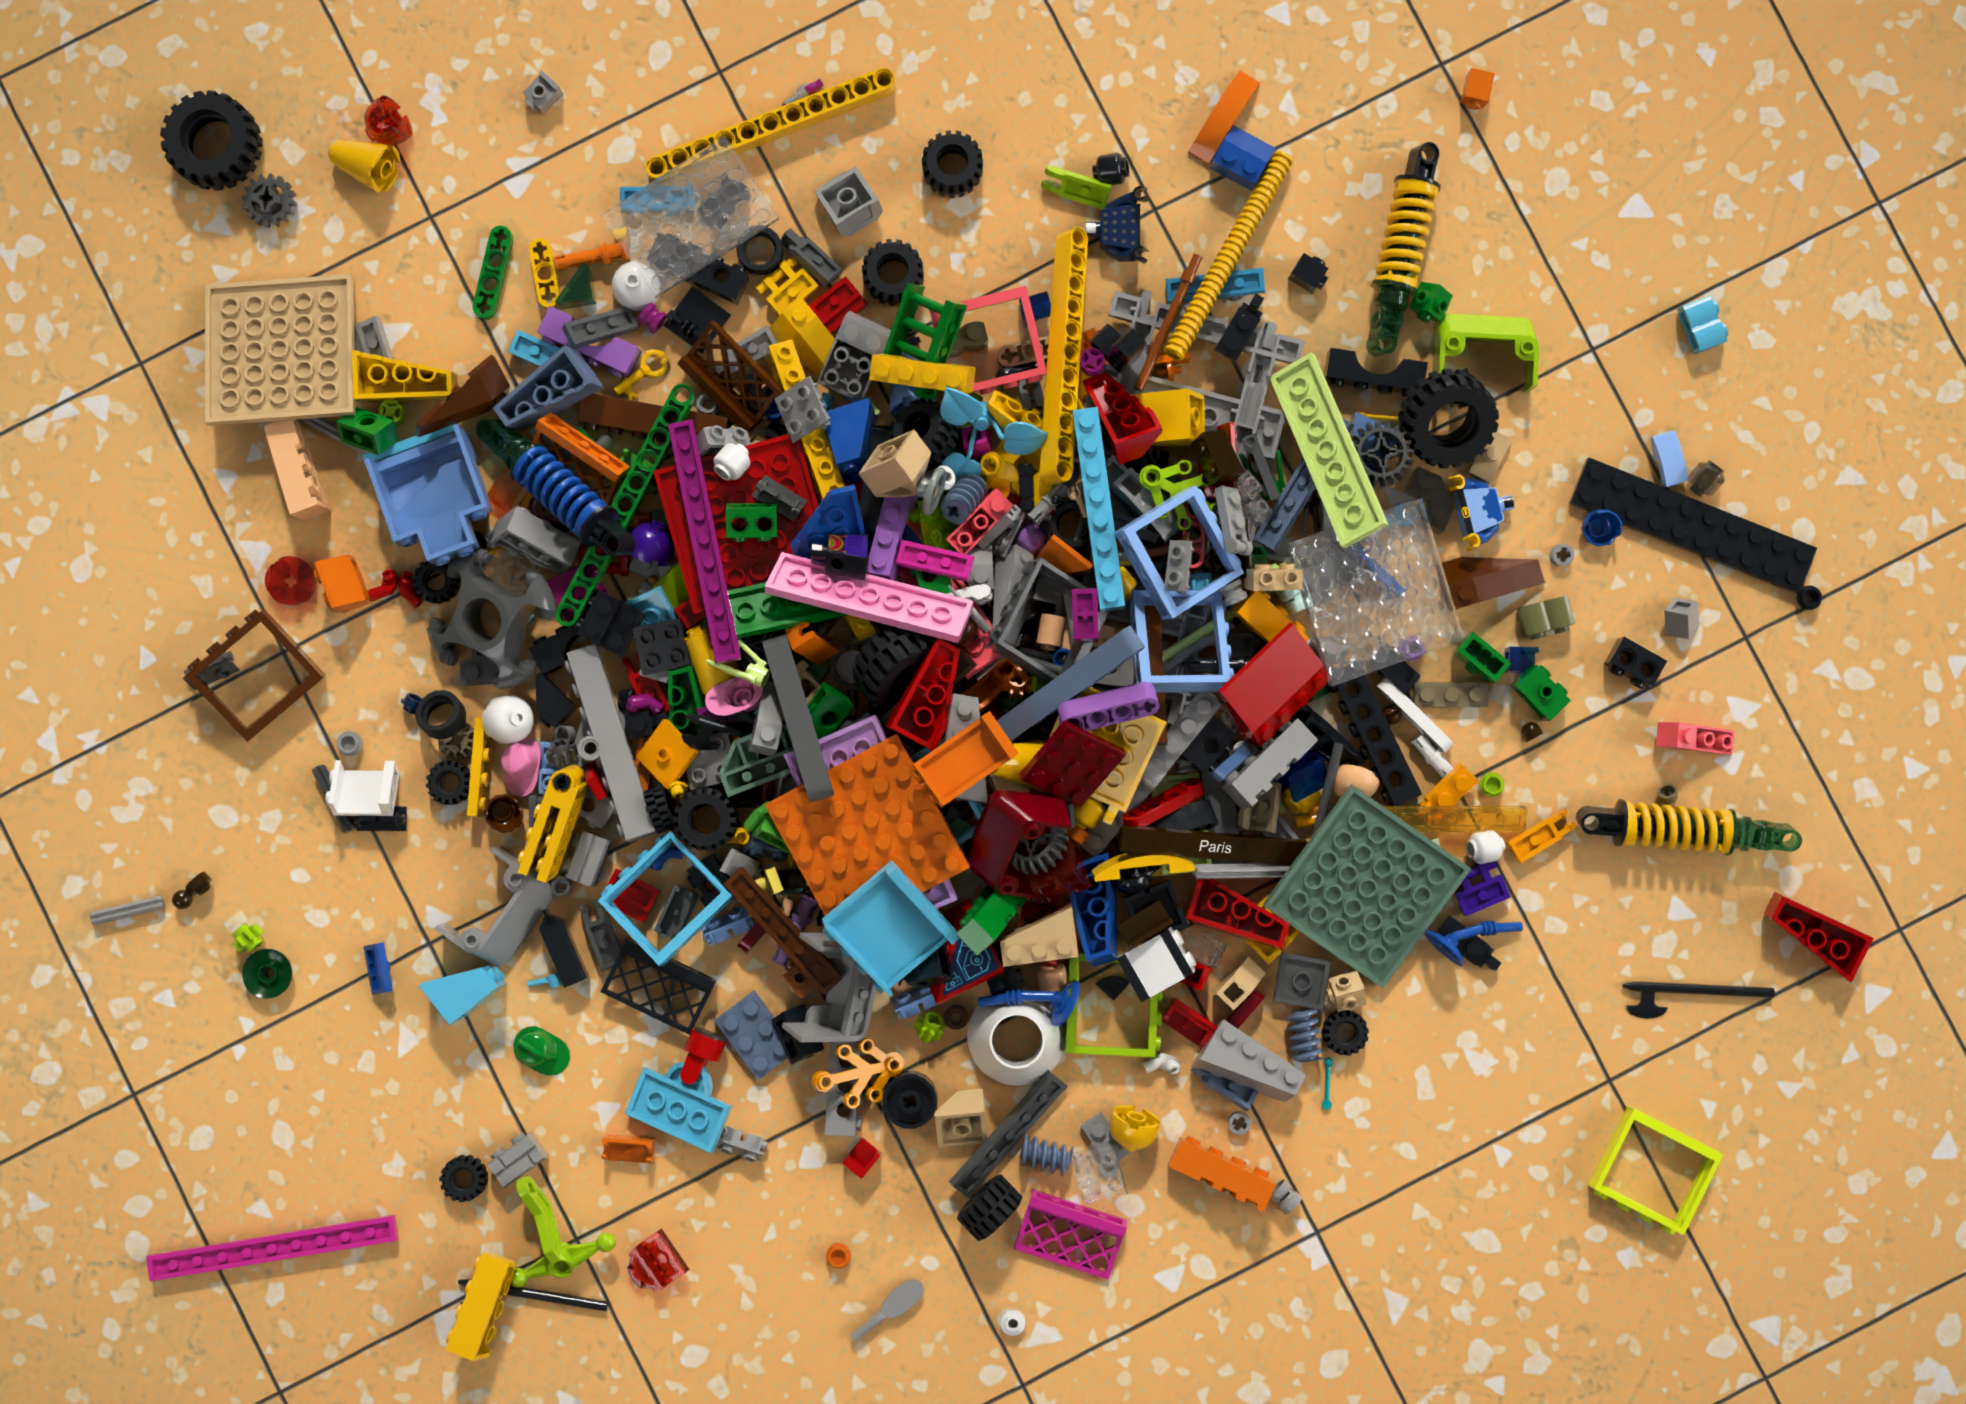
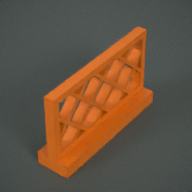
M550 412L540 418L535 425L537 431L529 449L536 446L545 447L542 436L544 434L549 437L553 446L545 448L548 451L555 450L558 461L565 466V469H568L567 464L574 463L578 472L576 477L582 481V484H586L590 488L587 478L594 477L598 489H590V491L596 494L600 493L602 500L607 503V506H610L622 478L627 475L630 466ZM561 448L568 450L573 459L565 460ZM581 462L588 464L593 473L585 474ZM602 475L613 481L611 487L605 488L601 478Z

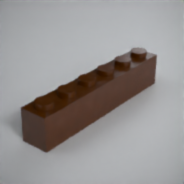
M592 394L581 400L577 421L584 425L583 428L586 430L598 431V428L608 429L607 433L622 436V432L631 433L633 438L646 440L663 406ZM690 411L686 420L693 419L696 436L703 427H713L715 425L723 429H729L730 420L727 417ZM669 413L665 418V422L668 424L675 423L678 420V415L676 413ZM660 434L655 437L656 442L666 443L667 438L665 435Z

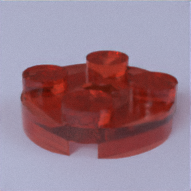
M294 556L282 557L267 569L265 587L278 603L288 606L305 603L310 600L316 588L314 568L301 558ZM294 574V579H297L296 584L289 588V584L285 583V578H290V575Z

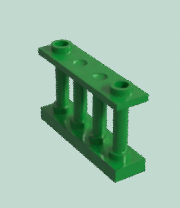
M907 283L902 293V300L883 354L901 356L902 352L924 362L947 364L967 305L946 300L944 305L922 296L925 286ZM918 305L940 314L936 329L914 319ZM910 329L932 338L928 352L906 343ZM916 387L913 395L923 399L935 400L938 390Z

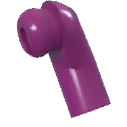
M639 694L628 698L626 709L631 713H636L639 708L646 707L658 715L665 705L649 694Z

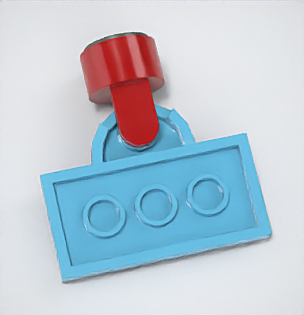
M700 1027L692 1028L684 1047L688 1051L685 1062L675 1063L668 1069L666 1075L643 1067L625 1114L709 1153H714L732 1105L711 1096L713 1083L706 1065L708 1060L719 1062L727 1043L725 1038Z

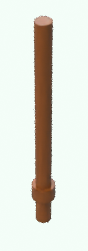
M1193 254L1187 270H1183L1179 279L1181 281L1134 386L1138 391L1143 392L1190 286H1193L1197 276L1195 274L1203 258L1198 254Z

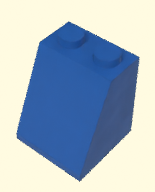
M869 398L827 411L828 416L831 417V425L826 430L836 465L845 484H855L863 480L858 473L867 462L872 426L878 425V420Z

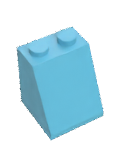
M488 965L423 982L419 987L448 1024L452 1025L463 1020L507 983L503 980L506 977L499 967Z

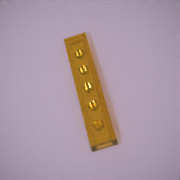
M1383 806L1419 832H1525L1528 811L1526 806Z

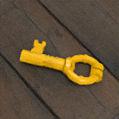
M651 349L645 351L640 359L639 369L614 386L613 389L618 395L624 392V394L628 395L627 398L633 401L632 397L637 398L638 396L635 392H632L631 386L645 376L653 378L663 376L668 368L669 357L665 356L666 353L663 350ZM652 355L660 359L659 362L662 364L661 369L655 372L651 371L649 366L646 365L647 359Z

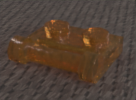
M511 457L488 492L489 501L507 513L514 508L511 505L523 488L513 478V469L517 461ZM526 492L518 506L527 509L533 495Z

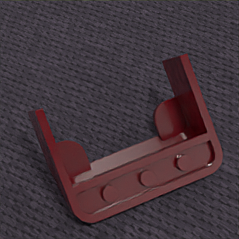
M1009 790L993 792L987 800L964 854L970 865L969 869L999 894L1038 899L1039 892L1034 874L1031 871L1029 874H1025L1022 870L1017 871L1013 865L1008 864L1020 839H1036L1042 835L1046 826L1070 830L1071 823L1064 798Z

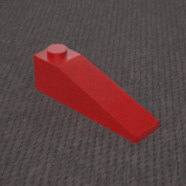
M1106 372L1083 380L1092 406L1098 407L1101 427L1118 464L1121 465L1143 457L1163 431L1154 411L1149 407L1145 408L1136 396L1128 394L1124 387Z
M940 638L935 640L885 725L886 727L932 751L936 749L947 727L949 705H951V694L960 649Z

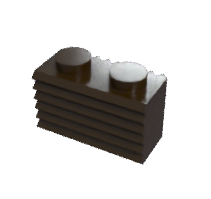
M1225 429L1203 432L1191 443L1193 453L1197 460H1199V464L1203 469V475L1209 482V486L1234 483L1245 473Z

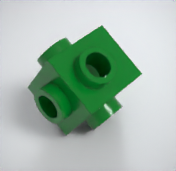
M1421 282L1410 309L1423 322L1430 323L1431 320L1441 322L1453 295L1440 284Z

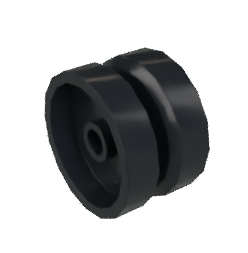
M904 1071L896 1075L888 1082L883 1094V1108L886 1116L893 1124L904 1129H915L925 1125L933 1117L937 1108L938 1092L934 1082L927 1075L918 1071ZM911 1095H914V1102L908 1103L906 1101V1096L910 1097Z

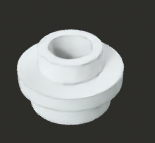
M1009 1310L1003 1314L1000 1323L1002 1330L1007 1335L1016 1336L1024 1330L1025 1318L1021 1312ZM1011 1319H1015L1018 1324L1016 1327H1010L1008 1322Z

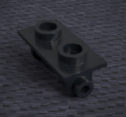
M395 806L393 816H353V822L357 824V831H407V807Z

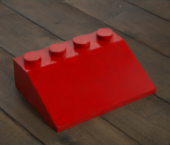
M1289 622L1218 691L1240 732L1261 747L1302 706L1306 705L1315 693L1326 685L1330 677L1323 663L1295 626Z

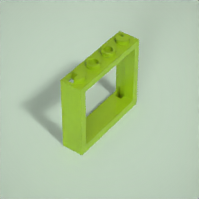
M1078 952L1079 957L1069 958V982L1072 980L1079 982V961H1086L1085 954L1082 952ZM1071 988L1068 990V997L1071 995ZM1163 991L1150 997L1148 1048L1076 1045L1077 1000L1072 1013L1066 1020L1065 1053L1155 1057L1156 1051H1160L1161 1036H1156L1157 1026H1161L1162 1012L1157 1011L1158 1001L1162 1002Z

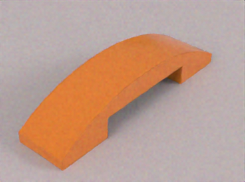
M1239 70L1208 117L1188 153L1209 165L1240 113L1260 85V82Z

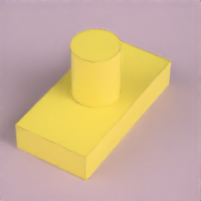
M775 867L762 872L764 877L755 880L765 892L770 891L771 895L783 891Z

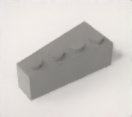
M951 694L952 699L947 716V727L941 738L940 745L980 718L978 697ZM985 777L954 799L987 803Z
M1298 718L1284 723L1278 729L1280 733L1274 738L1271 737L1261 746V751L1256 755L1251 753L1242 762L1244 764L1243 768L1238 772L1233 770L1225 777L1224 780L1227 783L1222 786V789L1241 809L1252 807L1258 801L1257 798L1273 786L1271 782L1282 777L1290 769L1289 765L1296 763L1318 741Z
M1224 1019L1216 1025L1218 1026L1205 1046L1201 1048L1191 1066L1198 1070L1203 1069L1211 1072V1075L1219 1078L1222 1076L1232 1080L1240 1086L1251 1087L1259 1093L1283 1102H1287L1296 1095L1306 1077V1074Z

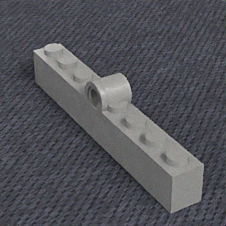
M592 644L567 652L568 660L565 661L568 674H573L576 683L572 684L576 698L581 697L583 706L579 707L583 721L588 720L590 730H587L588 736L582 738L578 744V753L586 762L591 764L597 763L598 768L603 767L605 776L602 777L605 790H610L613 800H610L609 803L613 814H618L620 823L617 824L620 837H625L626 841L630 843L657 834L646 808L643 796L644 790L596 644ZM595 745V753L587 754L588 747Z
M1198 692L1167 730L1168 744L1156 746L1128 810L1140 805L1149 793L1155 789L1171 766L1220 708L1222 701L1211 692ZM1108 804L1105 806L1106 812L1109 808ZM1119 810L1112 825L1103 822L1102 818L1095 828H1087L1091 835L1084 844L1077 843L1094 857L1099 856L1118 833L1122 825H1124L1122 815L1125 812Z

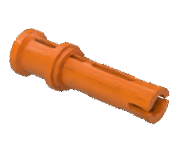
M622 239L619 243L609 245L602 243L599 245V248L555 256V264L558 272L596 263L610 265L613 261L623 259L630 261L631 255L627 240Z

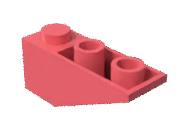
M997 488L989 491L966 521L959 524L947 537L946 541L958 553L967 554L1013 504Z
M1658 722L1656 747L1732 755L1734 731L1680 722Z

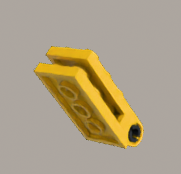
M569 765L551 775L542 803H538L533 814V818H536L534 826L530 827L525 837V841L528 842L525 851L522 850L519 854L517 864L520 866L517 873L527 876L537 871L536 880L544 883L558 875L589 787L585 782V772L580 766Z

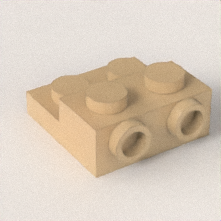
M1255 564V569H1247V577H1240L1242 581L1241 587L1251 591L1303 590V570L1294 568V564H1279V568L1270 569V564Z

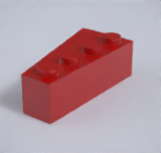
M1198 879L1186 917L1190 923L1281 951L1285 950L1291 930L1289 923L1214 879Z
M1774 892L1764 912L1769 919L1842 978L1851 983L1874 939L1859 930L1777 892Z

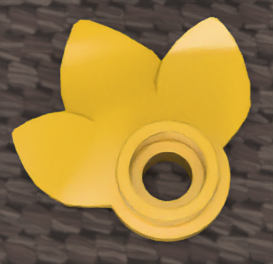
M988 452L981 459L980 477L985 481L987 491L990 488H997L1008 498L1012 489L1011 482L1019 480L1018 471L1012 463L1004 461L997 452ZM991 460L995 462L996 468L992 466Z

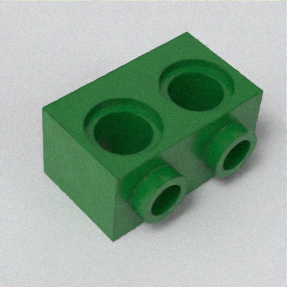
M726 503V537L732 538V541L735 542L747 541V538H757L758 541H771L772 537H777L776 503ZM738 517L743 518L746 521V525L743 528H736L733 526L732 521ZM762 517L770 519L771 525L767 528H762L757 524V521Z

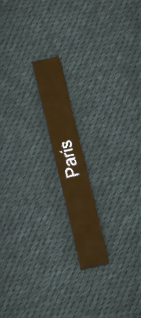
M1122 825L1117 849L1120 852L1292 865L1308 842L1301 839Z

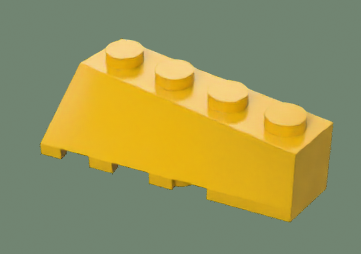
M352 350L353 396L359 402L446 400L452 392L451 390L458 385V375L449 370Z

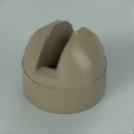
M1663 784L1657 790L1658 799L1664 805L1675 803L1678 799V789L1673 784Z

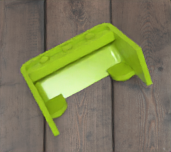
M1447 313L1441 322L1436 321L1434 327L1432 372L1442 373L1445 366V357L1460 355L1465 348V341L1514 343L1516 357L1525 361L1524 392H1530L1538 386L1539 343L1530 320L1522 317Z

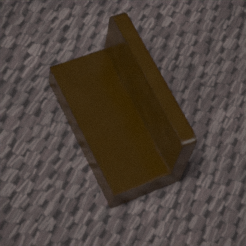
M1158 900L1116 927L1128 947L1132 949L1174 922Z

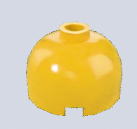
M1120 1105L1114 1107L1110 1117L1109 1127L1111 1136L1127 1151L1148 1147L1156 1139L1160 1119L1146 1109H1143L1142 1113L1134 1111L1135 1106Z

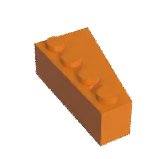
M1187 1135L1186 1139L1179 1137L1168 1162L1169 1167L1197 1181L1202 1182L1204 1180L1207 1182V1185L1220 1192H1225L1226 1190L1235 1199L1243 1203L1250 1201L1256 1205L1257 1210L1265 1211L1276 1187L1274 1181L1268 1177V1171L1257 1166L1254 1170L1245 1166L1247 1162L1235 1156L1232 1159L1222 1156L1224 1153L1222 1150L1210 1146L1209 1149L1200 1146L1201 1141Z

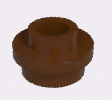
M952 1005L944 1013L945 1024L953 1030L965 1027L969 1019L967 1010L961 1005ZM957 1012L961 1015L960 1021L955 1022L952 1020L951 1016L953 1013Z

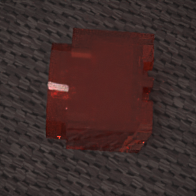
M1067 833L1069 841L1064 844L1067 846L1068 851L1060 853L1063 856V860L1056 859L1054 861L1056 867L1047 866V872H1043L1040 869L1038 875L1033 874L1031 871L1029 874H1026L1032 891L1047 906L1061 901V895L1072 896V890L1081 892L1093 886L1081 853L1073 845L1071 837ZM1023 850L1022 856L1029 857V852Z

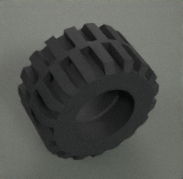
M948 130L946 135L942 136L941 133H938L935 140L931 138L928 141V147H925L922 157V170L926 183L930 184L931 190L934 192L936 190L939 191V195L943 197L945 194H949V198H954L956 194H959V197H963L964 192H972L973 186L979 184L983 173L982 151L978 148V143L975 140L971 141L970 135L962 136L961 131L957 130L956 134H951V130ZM952 153L961 155L967 161V167L958 175H947L938 168V162L943 156Z
M886 239V243L882 244L880 241L876 243V248L871 247L868 250V256L865 255L863 259L862 274L865 287L870 292L871 297L879 299V303L885 304L887 302L889 306H895V303H901L902 293L907 283L923 285V263L917 250H913L909 243L902 244V240L897 239L896 242H892L891 239ZM889 261L901 262L907 267V276L898 284H887L879 278L878 272L882 265Z
M921 398L918 402H909V406L904 405L901 408L902 411L895 415L896 420L890 426L893 428L890 431V437L893 439L912 430H915L920 436L922 431L930 426L927 434L921 439L931 451L928 467H932L935 462L938 464L943 462L942 458L948 457L951 454L949 452L951 448H955L954 440L958 439V433H956L958 426L950 424L942 418L940 413L941 406L937 402L935 403L931 399L926 401Z
M704 787L693 790L679 800L678 806L675 807L673 822H675L676 827H674V830L680 835L679 839L686 842V846L690 848L693 847L699 851H710L719 848L729 841L738 826L737 816L739 814L738 810L736 811L735 809L736 804L730 800L726 793L721 792L717 788ZM702 804L712 805L720 815L719 827L709 834L698 831L692 822L693 811Z
M1002 1174L997 1175L984 1184L959 1211L957 1220L977 1241L986 1239L1014 1213L1020 1205L1023 1196Z

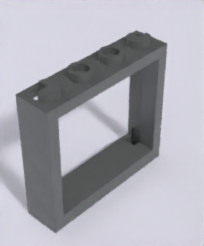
M1040 557L1028 561L1021 571L1023 576L1020 582L1016 583L1011 591L1012 598L1003 607L1000 613L1002 618L999 624L992 629L989 635L991 640L987 647L1048 684L1087 656L1093 643L1089 641L1077 643L1074 641L1059 674L1056 675L1004 642L1037 575L1071 597L1072 589H1088ZM1098 602V630L1100 631L1109 611L1100 612Z

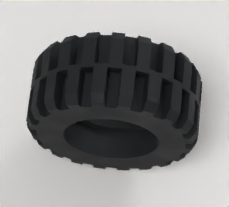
M208 90L205 95L202 91H197L193 93L194 97L190 98L188 95L182 97V103L178 106L174 103L170 108L173 111L171 115H165L163 122L166 124V127H162L160 136L165 139L161 141V148L166 153L164 157L167 162L188 182L198 185L202 189L209 190L212 187L217 191L223 190V185H226L228 188L237 186L236 181L239 179L244 182L248 178L246 174L249 171L254 172L256 169L255 160H260L262 155L258 147L263 146V139L258 135L261 133V130L254 121L255 118L236 99L233 100L225 93L219 95L216 91ZM211 122H226L231 130V139L227 149L214 159H197L193 152V142L198 131Z
M1443 369L1440 374L1437 371L1429 373V377L1425 380L1423 377L1417 380L1418 385L1415 388L1410 387L1406 392L1408 398L1402 399L1400 407L1403 411H1400L1398 414V420L1401 423L1400 432H1407L1404 440H1412V444L1409 447L1414 449L1415 455L1420 460H1424L1428 465L1436 466L1437 464L1439 468L1446 469L1449 468V465H1452L1454 468L1461 467L1462 462L1466 461L1469 464L1475 460L1473 457L1477 454L1481 456L1486 451L1484 447L1487 444H1492L1494 440L1492 433H1496L1499 426L1495 421L1499 419V411L1496 408L1497 403L1486 387L1475 376L1466 374L1465 371L1459 369L1455 370V372L1451 369ZM1451 402H1465L1468 404L1467 416L1457 430L1446 435H1433L1429 433L1431 418L1440 407Z
M887 625L882 628L880 633H875L871 640L862 646V651L857 654L855 658L856 663L853 665V679L876 710L886 713L900 700L937 639L936 637Z

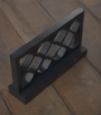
M627 937L600 992L690 1035L717 979L673 958L664 966H658L634 939ZM625 954L634 958L637 966L636 969L627 972L623 971L621 961ZM639 961L647 965L640 966ZM648 967L655 968L660 979L646 983L642 969ZM619 968L620 974L614 976L617 969ZM638 971L643 985L629 989L625 975ZM661 972L669 976L663 977ZM622 977L626 991L615 993L608 989L612 980ZM674 977L679 980L682 990L668 994L664 980ZM661 982L665 996L652 1000L647 986ZM684 983L690 985L691 987L685 988ZM644 988L648 1001L642 1004L634 1002L631 992ZM696 988L705 992L701 1002L691 1005L686 991ZM683 993L688 1006L674 1011L670 997ZM628 994L629 999L621 995ZM667 999L671 1012L663 1015L657 1013L653 1003ZM650 1004L652 1010H650V1009H648V1008H646V1007H644V1006ZM698 1006V1008H697V1010H696V1012H695V1014H694L692 1008ZM689 1009L692 1021L689 1027L678 1023L676 1013ZM670 1015H672L674 1021L671 1020V1019H669V1018H667V1017L670 1016Z

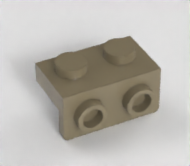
M1271 782L1273 786L1266 793L1258 797V801L1252 807L1240 808L1237 814L1238 828L1248 831L1276 833L1282 784Z

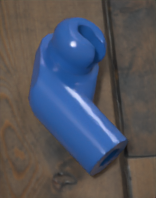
M671 846L650 867L655 871L661 870L664 862L669 858L683 859L684 854L676 846Z

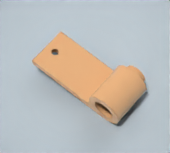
M1041 614L1036 643L1041 645L1040 649L1046 651H1055V647L1071 649L1068 622L1065 617ZM1102 625L1099 631L1098 643H1093V646L1099 647L1112 638L1114 627Z

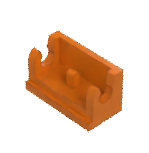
M804 621L792 628L785 629L792 650L817 665L840 652L838 645L829 643L833 639L831 636L826 635L821 638L814 631L807 632L806 634L802 632L804 628L809 626L808 622Z
M606 1134L602 1138L604 1149L601 1159L653 1164L656 1138Z

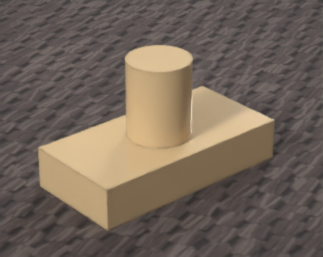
M1498 432L1492 433L1494 437L1492 444H1487L1484 447L1486 451L1481 456L1477 454L1474 457L1475 460L1472 461L1467 471V474L1487 484L1491 483L1512 439Z

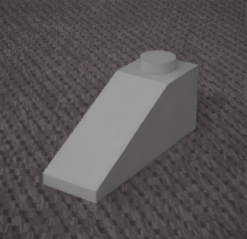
M768 680L763 687L748 749L750 752L773 757L778 748L784 717L774 681Z

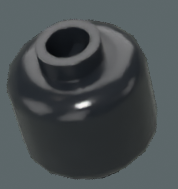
M1120 153L1100 155L1097 158L1096 165L1092 166L1094 179L1112 184V186L1123 184L1126 177H1129L1127 158H1123Z

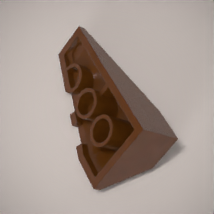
M492 354L468 373L470 378L462 387L456 385L451 390L452 392L446 399L447 402H438L417 423L415 434L418 437L487 413L508 395L510 385Z

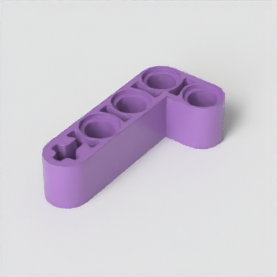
M1140 682L1065 701L1059 705L1058 715L1060 724L1066 720L1089 731L1150 716L1158 711L1159 702L1153 684Z

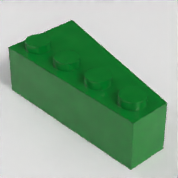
M987 885L978 894L979 897L974 900L973 906L967 910L966 916L959 922L961 927L956 934L976 955H979L996 940L1010 919L1017 913L1016 910L1019 906L1025 903L1026 897L999 894Z

